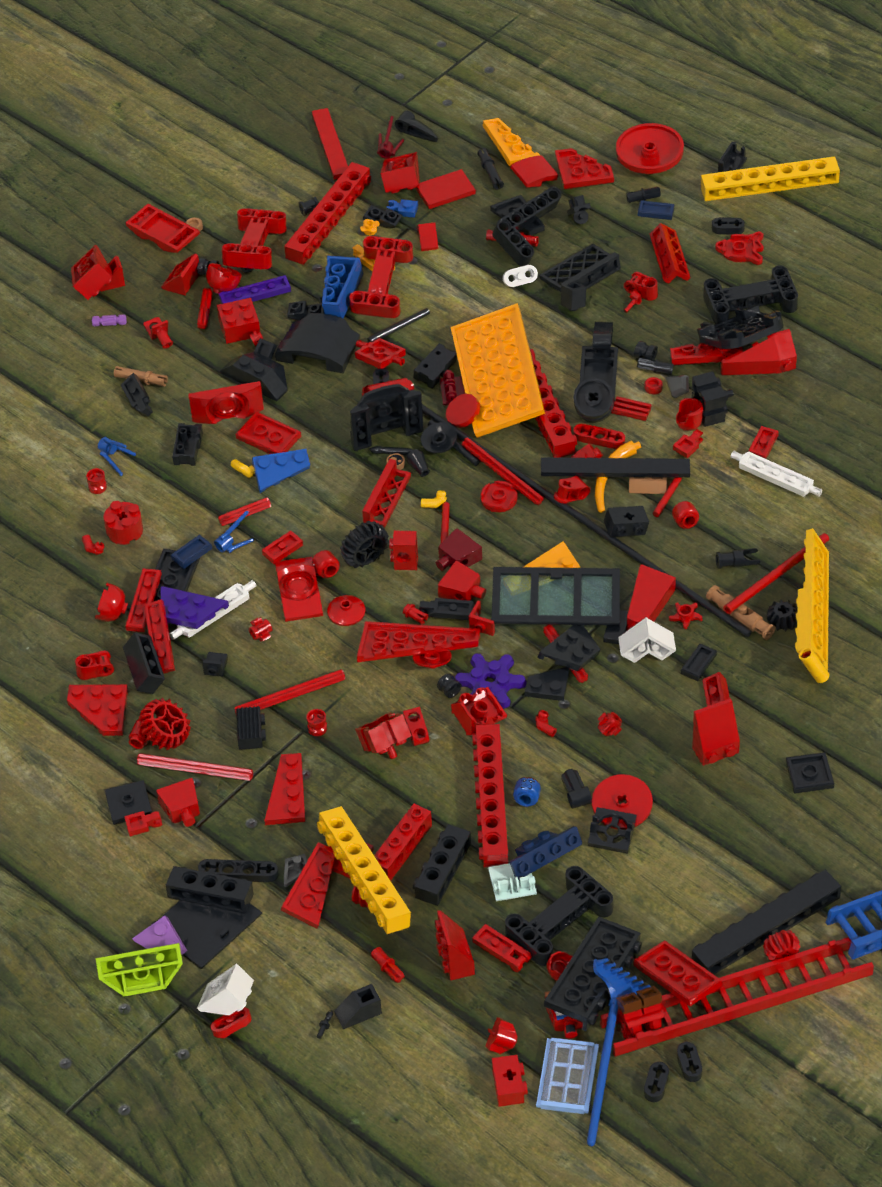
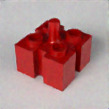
M391 712L355 729L364 751L378 754L387 752L390 759L397 757L393 744L395 743L396 746L402 745L407 742V738L412 736L403 714Z

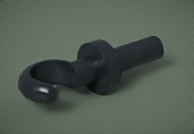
M329 1010L324 1020H321L319 1023L320 1029L317 1034L319 1039L322 1038L325 1029L330 1027L329 1021L333 1016L332 1010Z

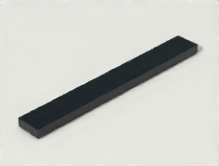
M541 457V476L690 477V459Z

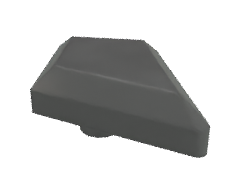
M687 375L665 378L673 398L689 392V377Z
M305 854L285 859L284 887L296 882L307 863Z

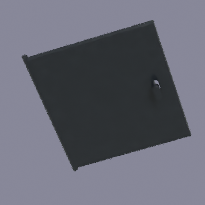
M180 900L163 916L169 918L174 929L179 932V935L182 934L188 938L187 943L184 945L187 952L182 955L202 969L262 915V912L252 904L249 905L246 913Z

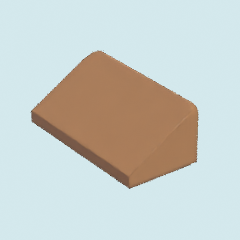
M629 477V493L664 494L666 492L667 477Z

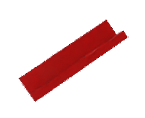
M660 223L649 235L663 280L669 284L678 276L688 281L691 277L676 230Z
M389 459L362 510L363 523L375 521L385 528L411 478V472L397 469L396 460ZM395 476L404 477L403 480L398 482L394 480ZM396 488L397 493L388 494L389 490ZM389 501V503L391 504L390 506L385 508L381 507L382 503ZM381 514L384 517L382 521L374 520V517Z

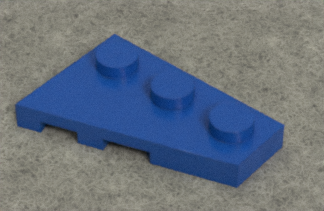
M306 449L252 457L260 493L273 485L279 484L284 479L291 478L310 468Z

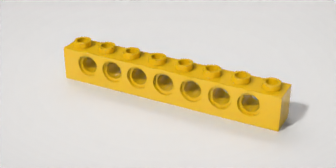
M834 156L701 175V190L704 200L711 201L839 183L840 169Z
M340 806L320 812L319 822H317L318 831L321 834L323 833L327 845L332 847L336 859L342 863L344 872L349 874L353 886H356L359 890L362 900L365 899L369 911L376 916L379 927H383L386 934L409 928L410 910L343 807Z

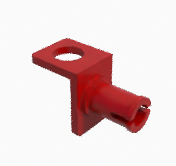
M159 317L143 323L152 340L158 338L164 349L173 345V341L168 335L167 320L162 322Z

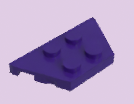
M161 587V599L164 601L167 623L198 629L206 621L213 619L217 611L222 608L226 610L229 607L227 600Z

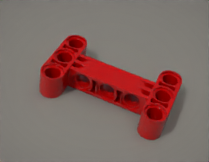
M248 208L238 210V229L245 231V234L240 244L227 243L222 246L223 265L252 269L271 268V248L263 245L268 233L282 234L287 231L286 214L281 211Z
M368 236L363 240V250L366 258L375 260L368 292L354 291L350 294V309L355 314L396 318L401 313L400 299L395 295L388 294L395 262L409 263L413 260V245L408 240Z

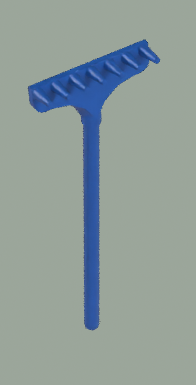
M608 958L594 959L593 970L606 983L611 998L587 1137V1144L591 1147L596 1143L618 1013L616 998L633 992L637 995L636 991L651 987L650 985L639 986L644 983L643 980L632 982L637 977H626L630 975V972L618 973L623 970L622 967L611 969L616 966V963L604 964L609 961Z

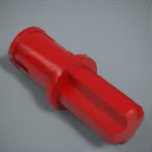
M377 947L371 952V957L380 965V970L386 972L394 982L400 983L405 976L395 965V960L390 958L381 947Z

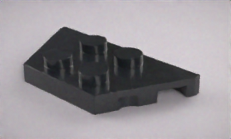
M573 625L542 649L538 654V658L543 660L544 657L554 659L557 665L579 671L598 656L601 649L584 625Z

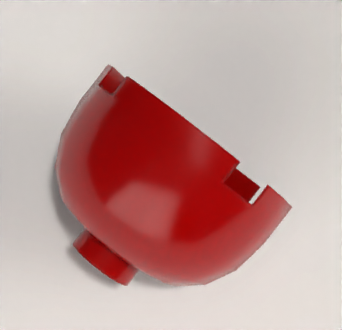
M210 263L206 272V280L209 286L214 288L213 292L219 294L220 292L231 291L237 288L242 277L240 272L230 267H227V269L223 268L221 264Z
M107 582L106 587L109 588L108 590H103L97 608L100 615H95V619L111 622L118 619L121 613L125 614L128 603L125 602L124 591L120 587Z

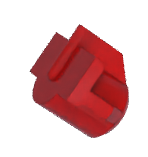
M497 1017L493 1028L488 1029L490 1035L485 1047L490 1051L502 1054L514 1048L518 1036L512 1023Z

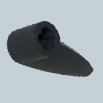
M404 111L395 121V127L400 132L432 142L438 141L437 135L428 126L416 120L414 114L410 111Z

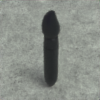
M382 446L369 448L375 454L398 453L407 455L413 450L410 448Z

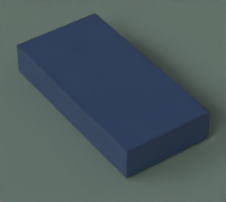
M641 200L638 216L672 220L675 204Z
M199 534L172 553L171 559L184 569L210 551L212 544Z

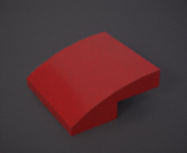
M542 155L522 159L510 167L526 187H541L542 181H555L558 178L557 172Z

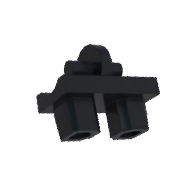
M583 195L568 200L570 209L567 210L568 216L574 214L573 219L577 224L586 223L588 221L586 210L591 208L590 203L585 204Z

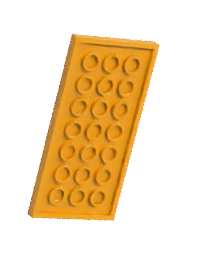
M518 303L451 327L465 394H472L480 403V412L478 416L474 417L472 422L476 438L545 414Z

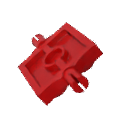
M381 338L369 343L361 340L356 342V347L361 349L355 351V358L364 363H368L378 369H383L391 363H396L400 366L405 363V359L402 357L406 355V351L400 346Z

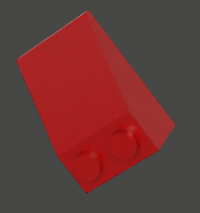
M417 152L384 159L380 174L385 192L397 193L400 189H414L417 187L416 185H419Z
M96 244L71 267L73 287L87 300L95 297L99 293L100 288L103 285H108L112 280V270Z
M731 698L694 711L692 749L703 766L739 753L740 739Z

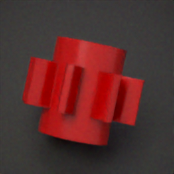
M260 617L250 622L252 626L249 627V633L254 640L259 639L261 642L271 637L269 633L273 629L266 618L262 620Z
M604 712L598 718L600 721L598 729L605 736H616L622 730L620 728L622 720L616 713L608 712L606 714Z

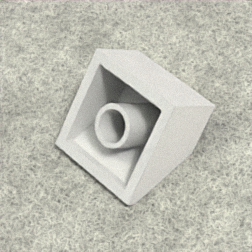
M236 963L207 984L197 1009L201 1012L231 1015L235 1011H241L247 1004L246 999L252 992L251 987L254 980Z

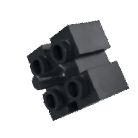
M713 371L693 376L692 388L694 392H692V398L697 399L703 405V425L706 427L725 422V416L728 412L726 401H728L729 397L734 396L733 390H723L720 379L716 378Z

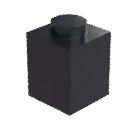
M576 281L561 285V305L570 311H576L578 308L585 307L586 286Z

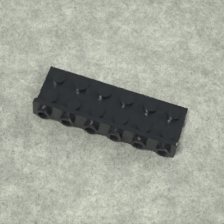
M598 916L544 1000V1007L583 1022L582 1030L587 1031L590 1025L593 1026L595 1024L598 1012L604 1010L607 998L610 996L606 983L593 970L594 959L608 958L609 961L604 964L616 963V966L611 969L622 967L623 970L618 973L625 972L626 968H630L634 954H638L641 950V933Z

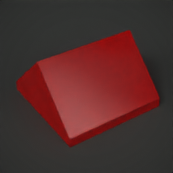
M195 253L178 263L161 288L185 296L199 276L197 273L198 255Z

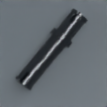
M482 148L484 154L481 149L477 152L481 160V166L486 170L493 188L499 190L497 184L501 189L504 183L494 166L495 162L490 157L488 150Z

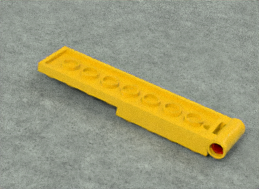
M812 528L806 530V539H804L806 553H804L805 567L803 569L805 581L803 582L804 588L798 589V598H796L798 610L796 613L797 627L795 632L797 642L795 643V648L800 660L815 681L823 683L828 680L830 675L828 672L829 551Z

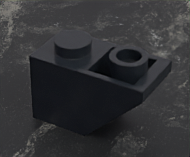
M369 984L352 991L334 1013L342 1029H346L382 1014L381 1000L373 984Z

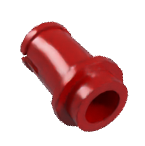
M407 604L403 609V614L406 618L410 617L421 625L425 624L423 619L426 621L428 619V614L415 608L414 604Z

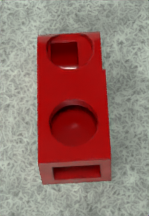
M420 706L403 711L404 719L412 735L410 738L413 746L429 743V734ZM411 714H417V716L408 718Z

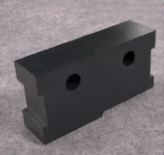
M439 343L414 369L413 378L426 383L428 387L433 389L439 383L440 376L443 377L445 371L449 370L456 362L457 353L446 349L444 345Z
M178 423L172 455L174 465L191 464V466H196L198 449L201 447L203 436L202 424L185 425V423Z

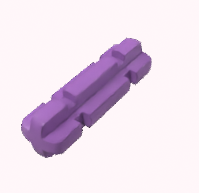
M124 314L92 317L93 326L125 325L127 323V317Z

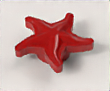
M675 603L677 613L669 616V621H681L683 629L688 628L690 621L703 620L700 614L694 612L698 608L697 603L691 605L683 604L681 606L679 603Z

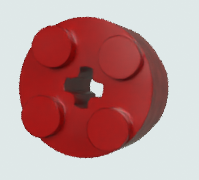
M113 501L104 512L103 519L106 534L113 543L126 545L130 543L129 541L134 539L136 541L141 537L143 524L141 512L137 504Z

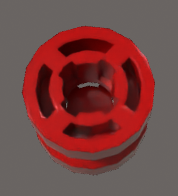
M99 468L89 470L86 474L89 491L93 494L103 493L107 488L104 471Z
M321 709L310 710L306 717L308 732L312 736L324 735L327 731L325 712Z

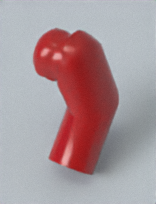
M540 710L535 718L537 729L550 737H554L557 729L548 724V712Z

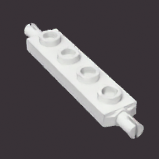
M736 451L731 453V458L740 461L739 468L803 497L808 493L815 494L818 497L822 494V489L813 486L814 480L751 452L743 455Z
M253 580L244 586L237 583L215 598L227 600L229 603V607L226 610L222 608L217 611L213 619L206 621L198 629L177 625L178 628L169 633L171 639L175 640L182 634L190 638L250 599L248 591L255 588L256 583Z

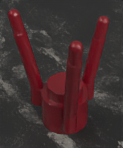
M393 116L390 117L383 143L382 134L379 133L377 154L384 159L395 156L396 151L404 142V139H401L393 149V144L388 141Z

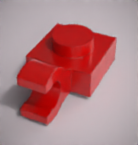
M696 429L690 436L684 434L673 444V450L685 458H689L703 441V438L700 437L703 432Z
M141 811L124 816L130 837L148 832V826L160 827L163 825L159 811L148 815Z

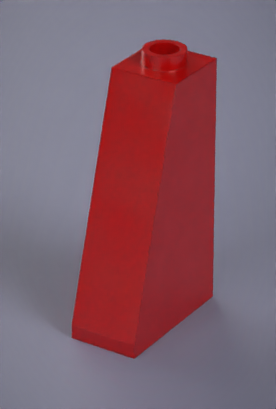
M643 564L640 565L627 615V631L644 618H648L653 622L656 620L675 591L676 577Z

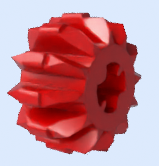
M782 930L769 935V938L764 941V952L769 960L774 961L798 953L800 942L791 930Z

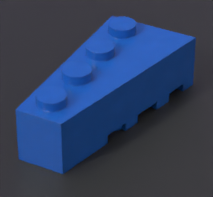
M327 256L326 277L324 279L325 288L323 289L322 298L324 314L344 318L350 305L349 296L352 292L356 291L364 274L360 258Z

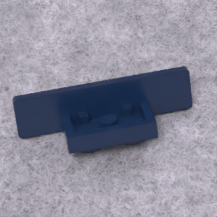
M572 826L560 834L543 831L538 834V837L524 841L520 847L515 849L518 857L510 861L514 877H518V880H520V877L529 875L582 845L578 828Z

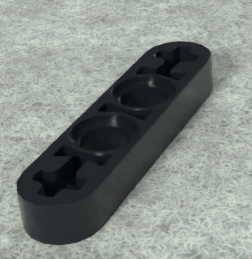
M205 859L198 865V871H205L206 868H210L206 872L246 879L252 882H273L278 878V866L271 861ZM230 867L233 871L231 873H224L223 869ZM246 868H252L254 872L251 874H245L243 870Z

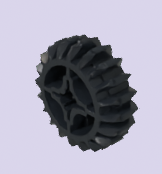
M375 521L362 522L360 526H355L354 530H350V533L345 535L346 539L341 542V555L350 566L354 568L360 566L363 568L364 565H369L376 559H379L381 554H384V550L388 548L389 536L385 528Z

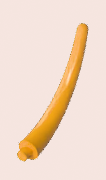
M629 441L617 448L608 458H628L637 454L641 444L639 441L636 443ZM597 477L595 500L600 513L605 511L604 489L608 477Z

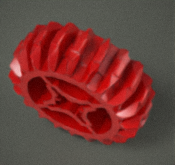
M164 698L152 700L144 706L145 708L141 710L138 721L140 722L139 728L143 729L141 735L147 736L146 741L150 740L152 741V746L157 744L159 749L164 747L166 751L170 748L175 749L185 742L191 727L189 726L190 720L186 719L188 714L182 712L183 707L179 708L177 707V702L172 704L170 699L165 701Z

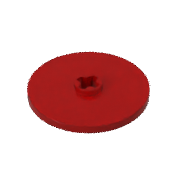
M626 774L614 775L604 779L598 784L592 795L594 814L597 807L636 814L635 827L642 824L648 818L653 806L652 793L649 787L639 778ZM624 799L626 800V804H625V803L619 804V800H620V801H623ZM612 817L603 819L601 823L606 826L611 824ZM619 819L618 826L620 829H627L626 823Z

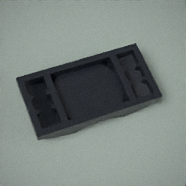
M582 346L579 382L581 383L589 378L604 380L612 388L614 402L618 347H611V350H593L592 346Z

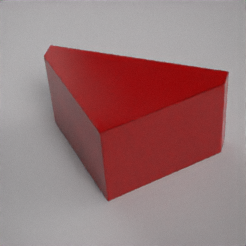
M435 222L418 224L417 232L421 251L437 250L438 240Z
M115 256L108 264L112 270L111 282L106 286L103 285L100 291L125 286L123 268L118 256Z

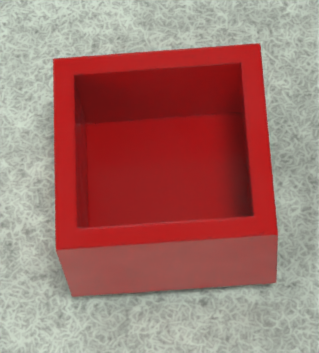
M251 298L217 305L218 319L226 344L251 339L250 334L253 333V330L260 331L259 320Z

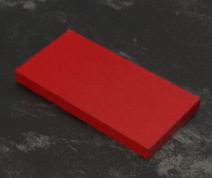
M665 940L633 960L634 967L688 1006H692L722 986L721 979Z

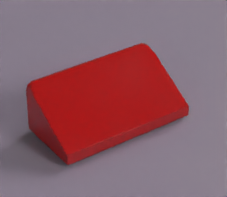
M720 672L702 679L707 706L730 699L727 680Z

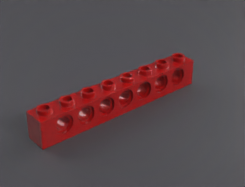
M351 162L284 246L286 259L304 265L312 257L314 251L320 247L321 242L328 237L333 227H336L340 218L346 214L348 208L362 194L363 189L370 184L371 175L369 167Z
M530 349L545 414L535 417V420L554 458L575 454L577 438L575 435H572L569 422L565 421L564 411L559 409L558 399L553 396L552 387L547 384L545 373L541 372L540 362L535 360L534 350Z
M500 724L476 725V733L472 734L473 746L477 745V749H473L474 761H478V765H474V775L479 777V781H475V793H480V798H476V810H481V814H477V826H482V830L478 831V843L483 844V847H479V860L483 859L485 868L508 864Z

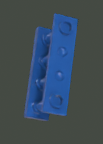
M882 890L829 909L826 924L831 925L838 922L851 940L848 955L852 960L882 949V930H876L864 914V912L873 909L882 921ZM856 916L868 932V935L858 936L846 919Z

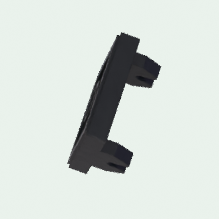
M597 807L590 825L588 846L628 854L637 815ZM612 817L611 824L607 826L598 825L603 819ZM619 819L626 823V830H622L618 826ZM615 827L618 829V833L615 836H610L607 834V829ZM597 832L604 833L607 841H602ZM619 836L625 837L622 841L613 843V840Z

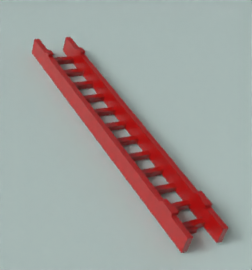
M847 937L837 941L832 940L822 946L720 977L722 986L712 993L719 992L727 1008L713 1012L707 998L704 997L701 999V1002L707 1014L693 1018L687 1004L672 993L663 995L661 1001L662 1010L665 1015L663 1019L667 1027L653 1031V1029L648 1027V1023H644L646 1032L635 1033L636 1037H633L622 1021L620 1011L618 1010L616 1024L620 1023L622 1027L620 1031L624 1040L613 1044V1054L616 1057L873 975L874 965L872 962L857 967H850L843 953L848 951L851 945V940ZM837 954L844 969L841 972L831 974L824 958ZM818 961L825 977L812 980L804 964ZM798 967L806 983L792 987L785 970ZM778 973L786 989L773 993L765 977ZM759 979L766 995L753 999L745 983ZM739 985L746 1002L733 1006L725 989ZM680 1004L687 1020L673 1025L666 1008ZM609 1013L600 1015V1025L602 1028L607 1026Z

